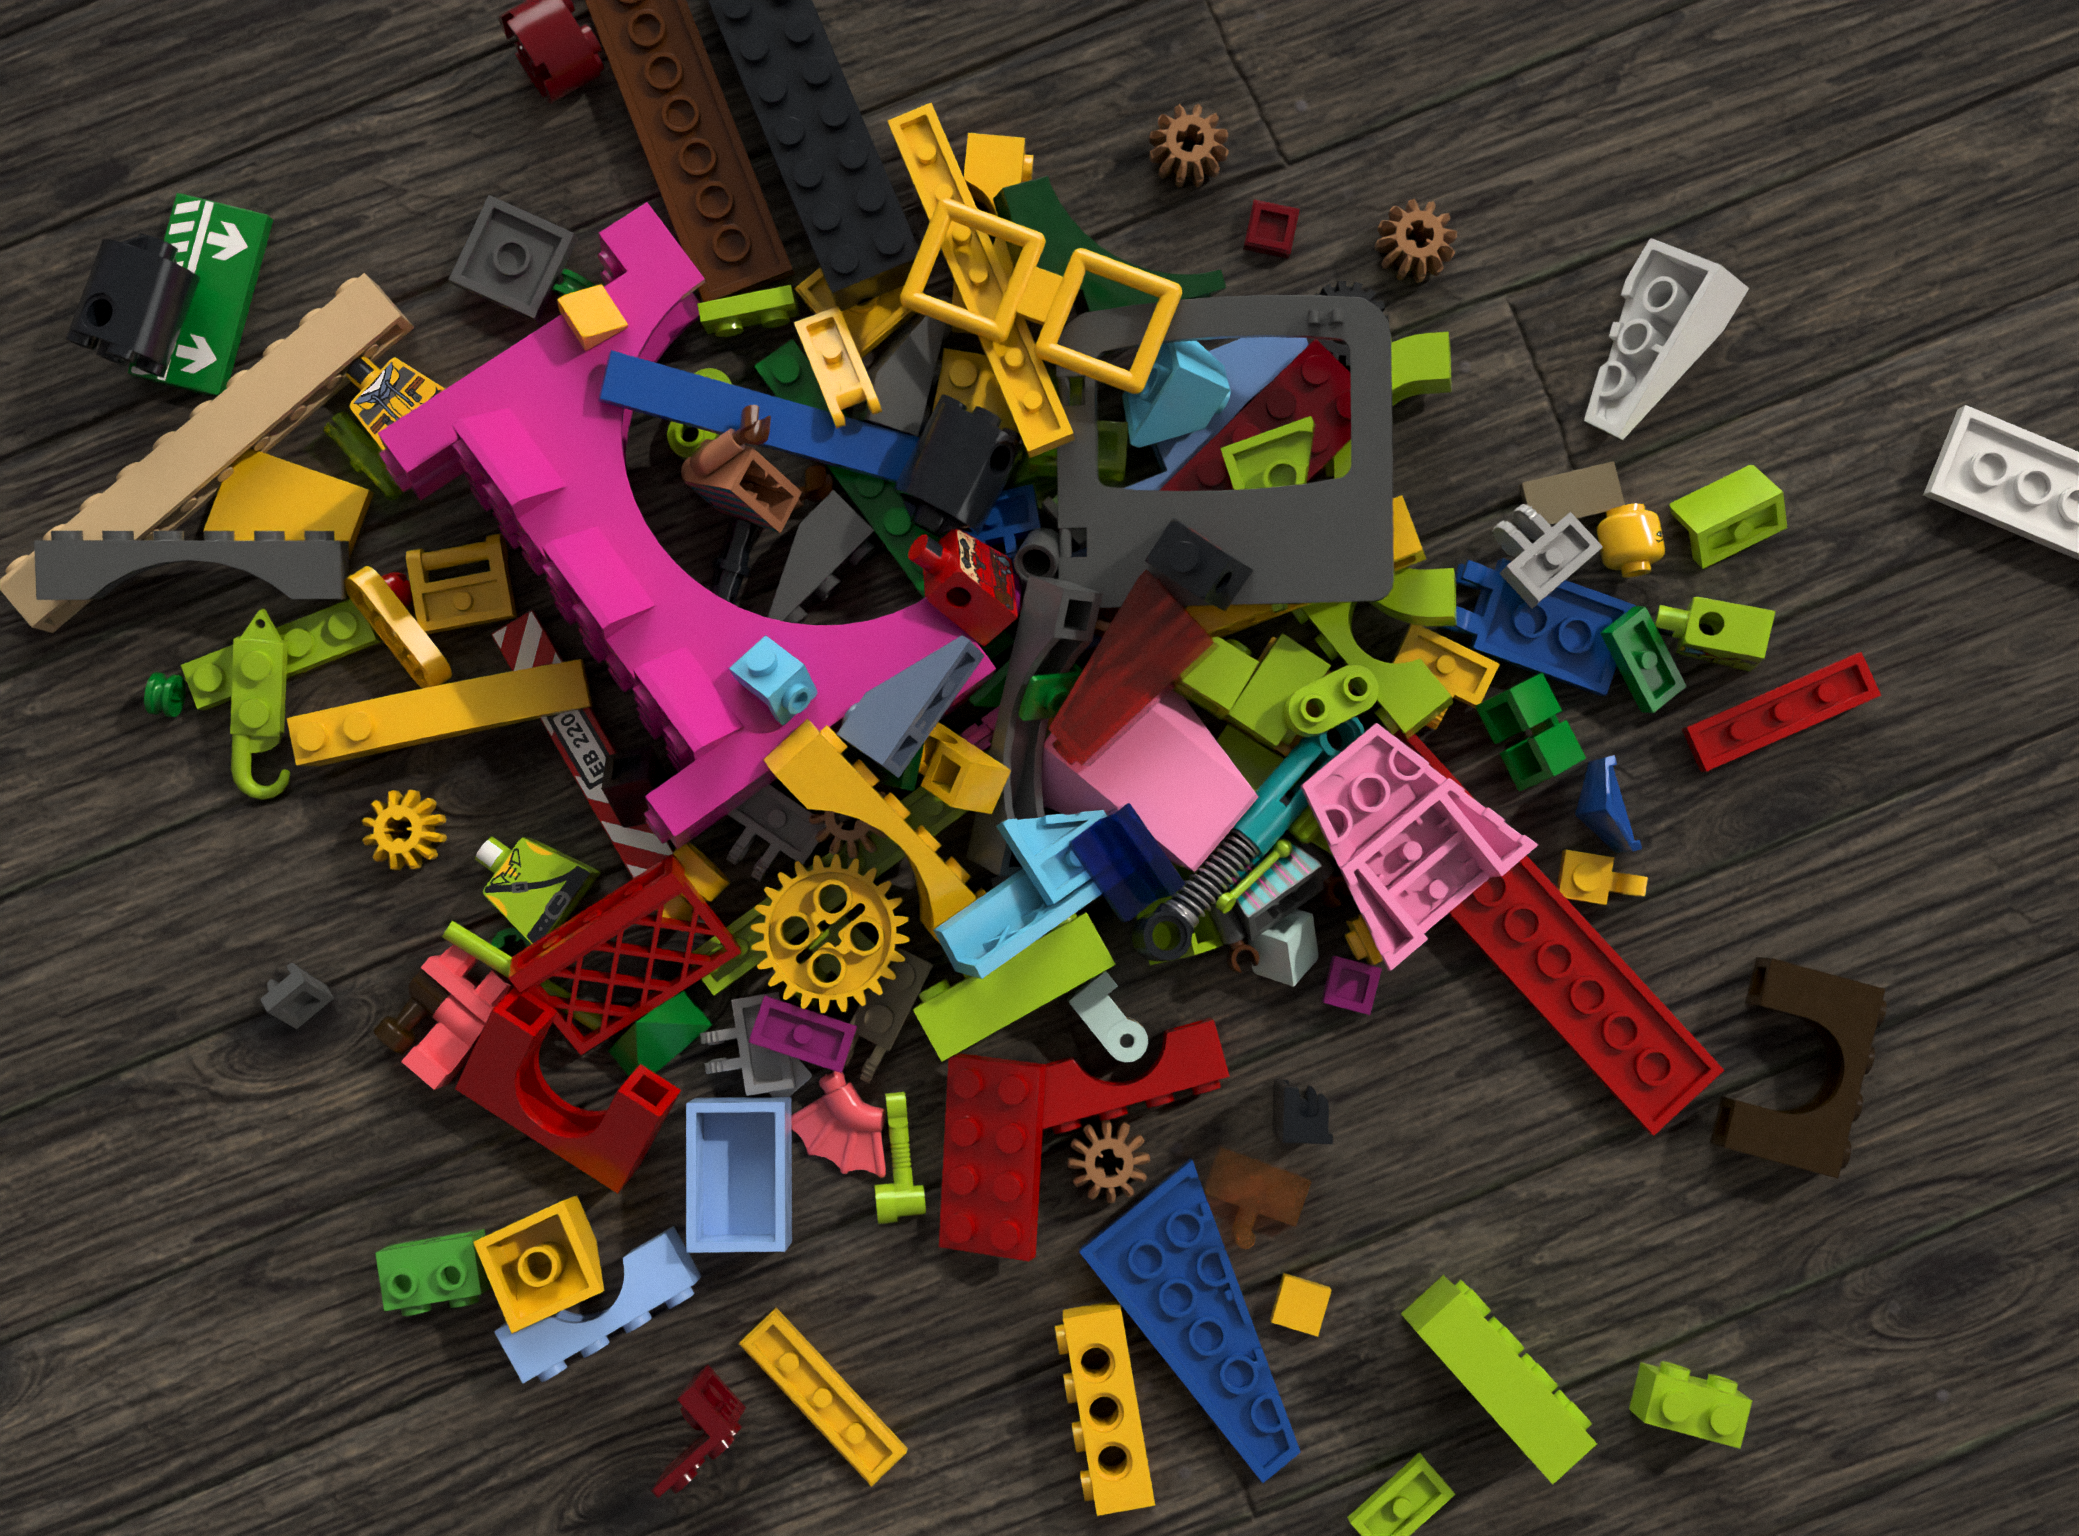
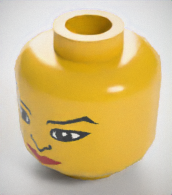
M1627 504L1608 510L1606 512L1607 518L1602 520L1597 527L1598 541L1603 546L1600 550L1603 564L1608 569L1621 570L1622 577L1625 578L1638 577L1650 573V565L1658 562L1665 554V545L1658 515L1655 512L1645 510L1644 504Z

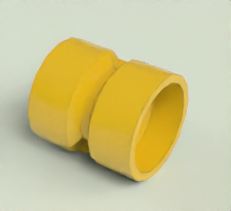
M687 842L673 852L685 868L684 875L705 901L711 902L714 898H717L731 883L727 876L690 842ZM681 893L664 904L662 917L691 921L693 907Z

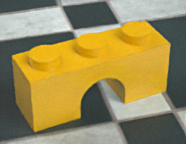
M938 722L924 742L918 772L925 775L921 786L953 808L992 814L1011 770Z

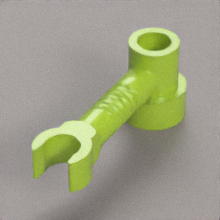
M904 1092L885 1094L890 1148L892 1149L891 1157L893 1158L894 1183L874 1185L878 1224L898 1222L897 1217L926 1214L923 1185L913 1186L912 1167H910V1144L908 1143L907 1106Z

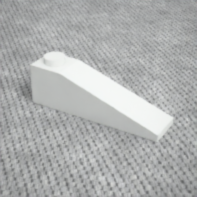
M1650 238L1625 280L1621 296L1626 299L1619 322H1613L1609 337L1614 341L1607 363L1599 368L1584 421L1623 440L1724 331L1749 288L1722 265Z

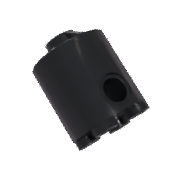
M139 233L138 237L122 242L103 239L66 340L93 351L99 346L96 355L124 366L127 361L131 363L136 362V368L164 378L200 277L177 264L175 257L178 248L153 236Z
M944 394L937 403L893 491L902 498L910 516V522L920 529L941 539L952 529H960L966 533L979 536L1025 447L1019 433L1005 427L1002 430L998 428L1002 419L979 406H976L974 411L970 413L963 403Z

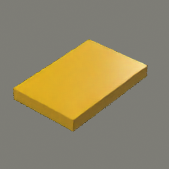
M251 448L230 464L234 472L230 477L222 481L203 532L235 531V541H254V531H285V541H304V531H334L335 541H349L350 558L374 492Z

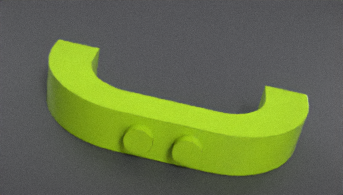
M1449 332L1417 334L1392 342V407L1401 400L1411 396L1452 392ZM1351 441L1325 465L1327 477L1334 476V479L1342 478L1349 472L1351 468ZM1405 567L1394 572L1393 589L1389 595L1382 600L1369 603L1386 615L1406 623L1421 626H1457L1454 568L1422 570Z

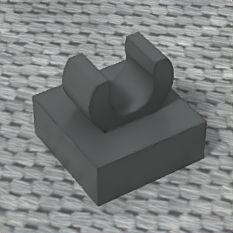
M290 963L287 965V968L291 974L280 983L273 979L267 982L269 992L260 1000L267 1013L298 1029L332 1001L334 997L326 984L312 977L307 971L294 963Z

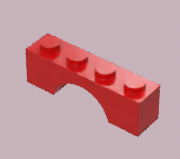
M1209 1017L1164 1030L1161 1051L1155 1062L1143 1074L1127 1081L1110 1082L1098 1079L1086 1072L1073 1056L1045 1063L1046 1080L1043 1129L1052 1127L1053 1133L1059 1134L1081 1127L1080 1119L1099 1114L1100 1121L1110 1120L1128 1114L1127 1105L1145 1101L1147 1108L1174 1101L1173 1092L1192 1088L1193 1095L1221 1088L1219 1080L1230 1077L1214 1020Z

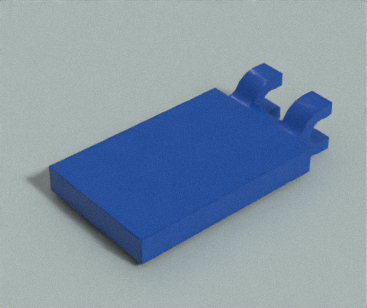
M1504 558L1498 560L1495 570L1471 560L1466 561L1465 565H1458L1455 574L1456 584L1480 590L1474 612L1456 606L1457 626L1438 627L1473 636L1469 649L1476 653L1536 674L1543 673L1544 677L1598 696L1607 695L1617 665L1600 632L1636 605L1565 580L1532 609L1499 574L1512 561Z

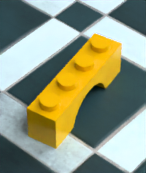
M968 133L964 180L972 198L981 203L990 214L997 217L998 214L993 198L1004 187L1032 180L1034 155L1025 154V138ZM995 238L993 247L1009 282L1014 270L1006 241ZM954 282L952 304L966 309ZM952 326V332L973 334Z

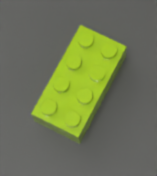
M1083 912L1078 916L1074 913L983 979L963 974L965 979L951 987L948 981L944 979L918 994L922 1003L918 1004L913 1011L941 1062L1116 964L1087 912Z
M1442 1275L1408 1306L1401 1315L1553 1485L1597 1445L1593 1438L1585 1431L1592 1423L1560 1389L1554 1395L1552 1394L1558 1387L1556 1382L1528 1353L1521 1358L1518 1356L1525 1348L1494 1316L1489 1321L1484 1318L1491 1310L1462 1280L1454 1285Z

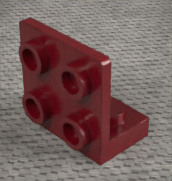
M708 1364L692 1378L677 1399L682 1405L680 1408L681 1414L688 1424L697 1431L703 1429L705 1432L666 1467L651 1490L657 1499L669 1488L674 1494L682 1490L697 1475L698 1472L696 1470L705 1462L704 1456L708 1455L712 1461L716 1459L735 1440L734 1436L742 1428L738 1421L746 1407Z

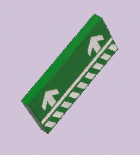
M176 194L164 241L178 248L175 257L177 264L200 277V281L164 378L136 368V362H130L128 374L133 377L217 397L227 389L226 384L231 378L273 219L269 215L190 195Z

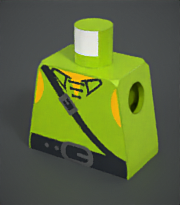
M492 836L481 846L475 856L477 862L494 873L483 890L484 896L531 944L564 924L600 875V872L595 868L535 839L522 837L511 850Z

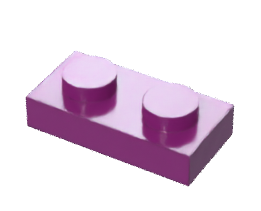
M764 995L748 1042L842 1073L857 1026Z

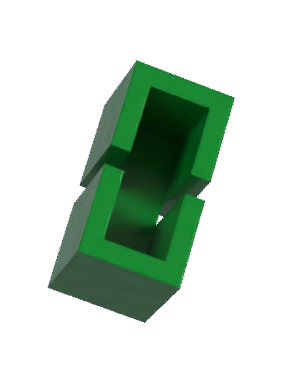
M1543 673L1475 706L1494 744L1502 742L1520 731L1531 730L1532 736L1499 753L1519 792L1555 777L1586 759L1568 721L1565 720L1559 723L1556 714L1562 710Z

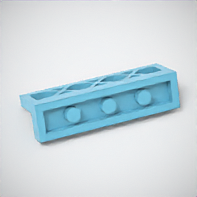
M1120 857L1053 905L1047 906L1022 868L933 931L956 972L983 979L1135 870L1129 858Z

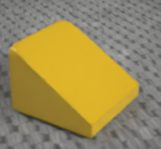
M602 284L569 293L557 299L560 313L585 351L628 328L627 322Z

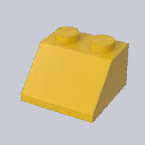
M577 1195L473 1242L511 1334L604 1291L597 1241Z

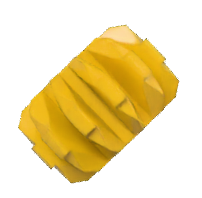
M392 790L388 792V804L380 800H375L371 803L373 810L378 816L377 818L365 817L362 822L366 827H374V833L365 836L362 841L365 845H378L373 854L375 861L383 862L389 858V866L392 870H401L405 863L410 869L417 870L422 867V856L429 860L436 859L438 853L431 843L432 841L444 843L447 840V836L443 833H435V827L444 824L447 819L445 815H431L437 804L434 799L427 798L421 801L420 792L416 790H408L404 797L399 791ZM401 821L411 822L412 827L407 828V830L412 831L409 839L399 838L398 833L403 832V830L398 829Z

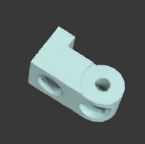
M1105 970L1091 978L1070 995L1067 1000L1115 1059L1122 1062H1133L1141 1058L1146 1052L1148 1035L1143 1026L1135 1019L1126 1017L1108 995L1118 985Z

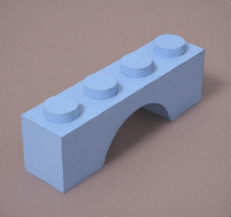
M674 1226L632 1249L623 1257V1286L617 1300L611 1307L592 1314H577L562 1310L512 1334L507 1322L494 1331L522 1383L535 1376H538L541 1383L552 1378L567 1368L564 1361L566 1358L579 1351L586 1358L610 1343L606 1335L623 1327L625 1332L629 1333L651 1320L652 1316L649 1311L665 1302L670 1309L695 1294L691 1286L702 1276L690 1254L686 1253V1247Z

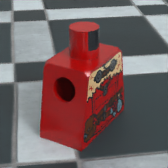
M952 529L939 542H936L926 534L919 536L913 542L908 552V558L923 568L925 597L928 602L978 643L985 647L1018 618L1012 560L960 529Z

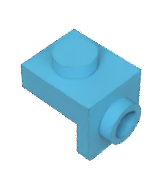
M766 635L729 668L735 680L767 704L775 720L782 725H785L796 714L802 712L818 693L805 665Z

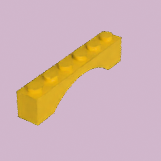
M807 718L763 759L772 773L807 809L833 811L858 818L884 832L901 847L915 876L920 902V921L940 944L933 930L987 892L981 887L974 893L965 884L972 878L968 872L952 856L944 862L935 851L942 845L922 824L914 830L905 821L911 813L896 796L890 792L883 798L873 786L880 780L860 759L852 765L841 754L848 746L828 725L819 731Z

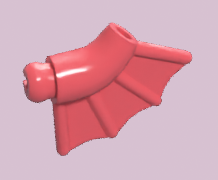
M833 1071L822 1076L819 1080V1085L825 1094L792 1114V1130L803 1140L808 1155L821 1156L833 1161L840 1168L842 1174H847L848 1171L866 1170L878 1175L880 1178L885 1177L886 1166L881 1131L885 1123L886 1110L865 1103L851 1081L846 1082L843 1072Z

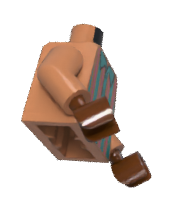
M749 405L743 408L741 412L740 429L737 431L729 429L715 440L706 439L703 441L699 448L693 452L692 456L684 461L681 468V476L684 483L721 513L781 534L792 511L804 506V500L822 502L833 491L832 475H826V468L824 466L809 467L804 472L805 486L797 488L796 485L791 483L753 447L745 446V443L752 445L764 444L768 440L771 416L758 420L759 406Z

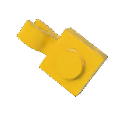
M1563 850L1557 889L1566 899L1607 905L1609 892L1638 897L1645 896L1648 877L1612 872L1614 857Z

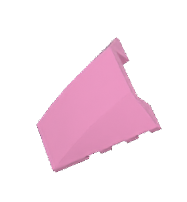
M1145 657L1104 671L1079 700L1074 716H1066L1045 740L1042 754L1041 778L1043 807H1048L1065 815L1104 810L1123 840L1137 845L1141 850L1195 872L1259 796L1186 699L1140 670L1147 659Z
M1375 723L1300 787L1388 971H1391L1428 940L1424 933L1490 877L1503 876L1536 848L1538 844L1525 834L1521 835L1504 822V818L1489 807L1485 808L1465 793L1464 788L1452 779L1445 778L1429 766L1427 760L1378 723Z

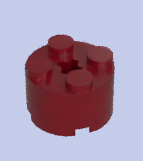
M526 0L500 15L499 22L507 40L516 36L518 41L515 42V47L518 52L514 54L543 98L547 96L548 102L552 104L600 76V72L605 69L597 54L601 51V47L587 24L579 27L571 14L575 11L571 0Z

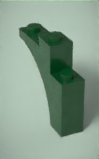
M1048 176L1004 187L993 198L998 217L1033 229L1044 235L1046 243L1036 266L1038 268L1063 277L1072 253L1078 248H1084L1178 283L1182 288L1180 300L1210 298L1226 288L1221 269L1197 274H1170L1136 266L1111 254L1086 235L1072 220L1056 196ZM1006 241L1013 267L1015 268L1023 247ZM1086 271L1073 305L1076 315L1079 316L1086 312L1158 302L1159 298ZM1129 349L1105 353L1104 355L1110 356Z

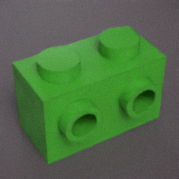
M485 1229L392 1244L377 1251L375 1254L384 1311L401 1309L402 1316H410L432 1310L431 1303L449 1300L450 1308L478 1303L480 1301L479 1295L492 1287L473 1243L486 1236Z

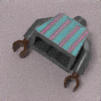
M1286 830L1279 839H1286L1291 843L1292 852L1288 857L1279 858L1236 899L1235 905L1229 912L1223 914L1215 907L1216 904H1209L1211 917L1223 943L1229 944L1231 947L1227 954V964L1235 973H1242L1236 961V956L1241 950L1249 954L1253 966H1257L1260 960L1258 951L1251 945H1245L1243 941L1245 935L1251 941L1318 893L1320 900L1325 906L1330 908L1341 906V902L1333 894L1334 885L1340 889L1343 895H1352L1344 877L1334 876L1335 867L1320 847L1313 842L1303 844ZM1273 846L1263 858H1249L1250 865H1243L1245 871H1238L1239 878L1232 877L1233 885L1226 884L1228 890H1221V894L1234 889L1273 851Z

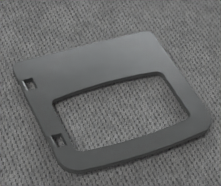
M1252 295L1184 299L1179 301L1162 343L1259 337L1314 338L1345 342L1350 348L1351 468L1342 478L1299 485L1223 491H1155L1105 487L1100 482L1098 476L1097 380L1056 365L1058 398L1075 437L1074 441L1057 447L1058 529L1060 542L1059 580L1070 581L1102 593L1099 609L1213 606L1145 561L1171 520L1176 518L1253 569V572L1231 605L1375 602L1387 597L1394 584L1392 336L1389 322L1378 306L1360 297L1322 295ZM1157 302L1083 313L1066 325L1060 335L1058 344L1098 360L1105 353L1140 347ZM1070 378H1085V405L1070 406ZM1071 529H1087V557H1072ZM1228 573L1222 577L1216 589L1222 585Z

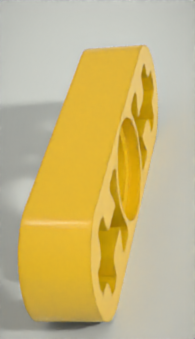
M365 566L344 579L347 594L353 604L422 689L441 685L452 677L451 668L445 657L373 568Z

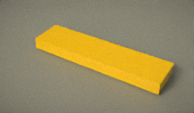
M777 1307L739 1342V1345L871 1487L907 1453L908 1448Z

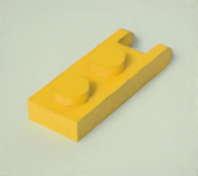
M839 306L794 322L836 429L846 426L841 410L867 401V406L873 415L882 412L876 393Z

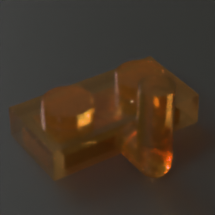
M1219 1146L1204 1187V1193L1240 1206L1231 1233L1240 1248L1249 1249L1255 1243V1235L1252 1229L1258 1213L1296 1227L1312 1181L1309 1178Z

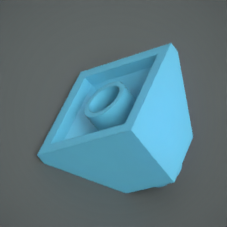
M1184 341L1162 344L1143 391L1139 394L1125 391L1122 395L1131 445L1140 448L1205 429L1214 414L1218 415L1225 409L1231 394L1225 367L1199 342Z

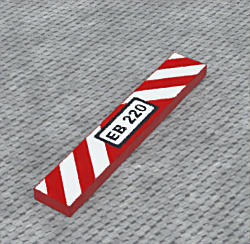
M533 610L491 634L512 671L565 662L537 613ZM592 707L540 718L632 878L634 879L671 855L675 850L670 841L668 840L662 844L648 824L629 828L622 827L604 795L601 787L605 759L607 755L618 752Z

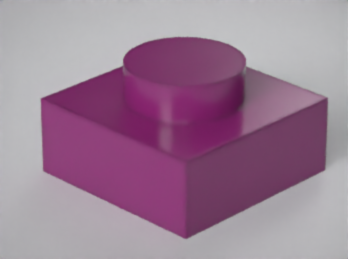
M1333 956L1321 1002L1370 1015L1382 968Z

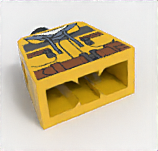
M364 356L357 359L346 373V377L361 390L351 401L349 407L382 450L385 447L377 434L378 432L445 390L439 384L395 357L390 359L380 370L372 361Z

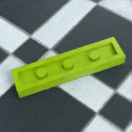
M351 599L276 628L281 639L288 640L286 679L381 642L380 636L353 604ZM233 645L181 665L198 710L205 711L231 701Z

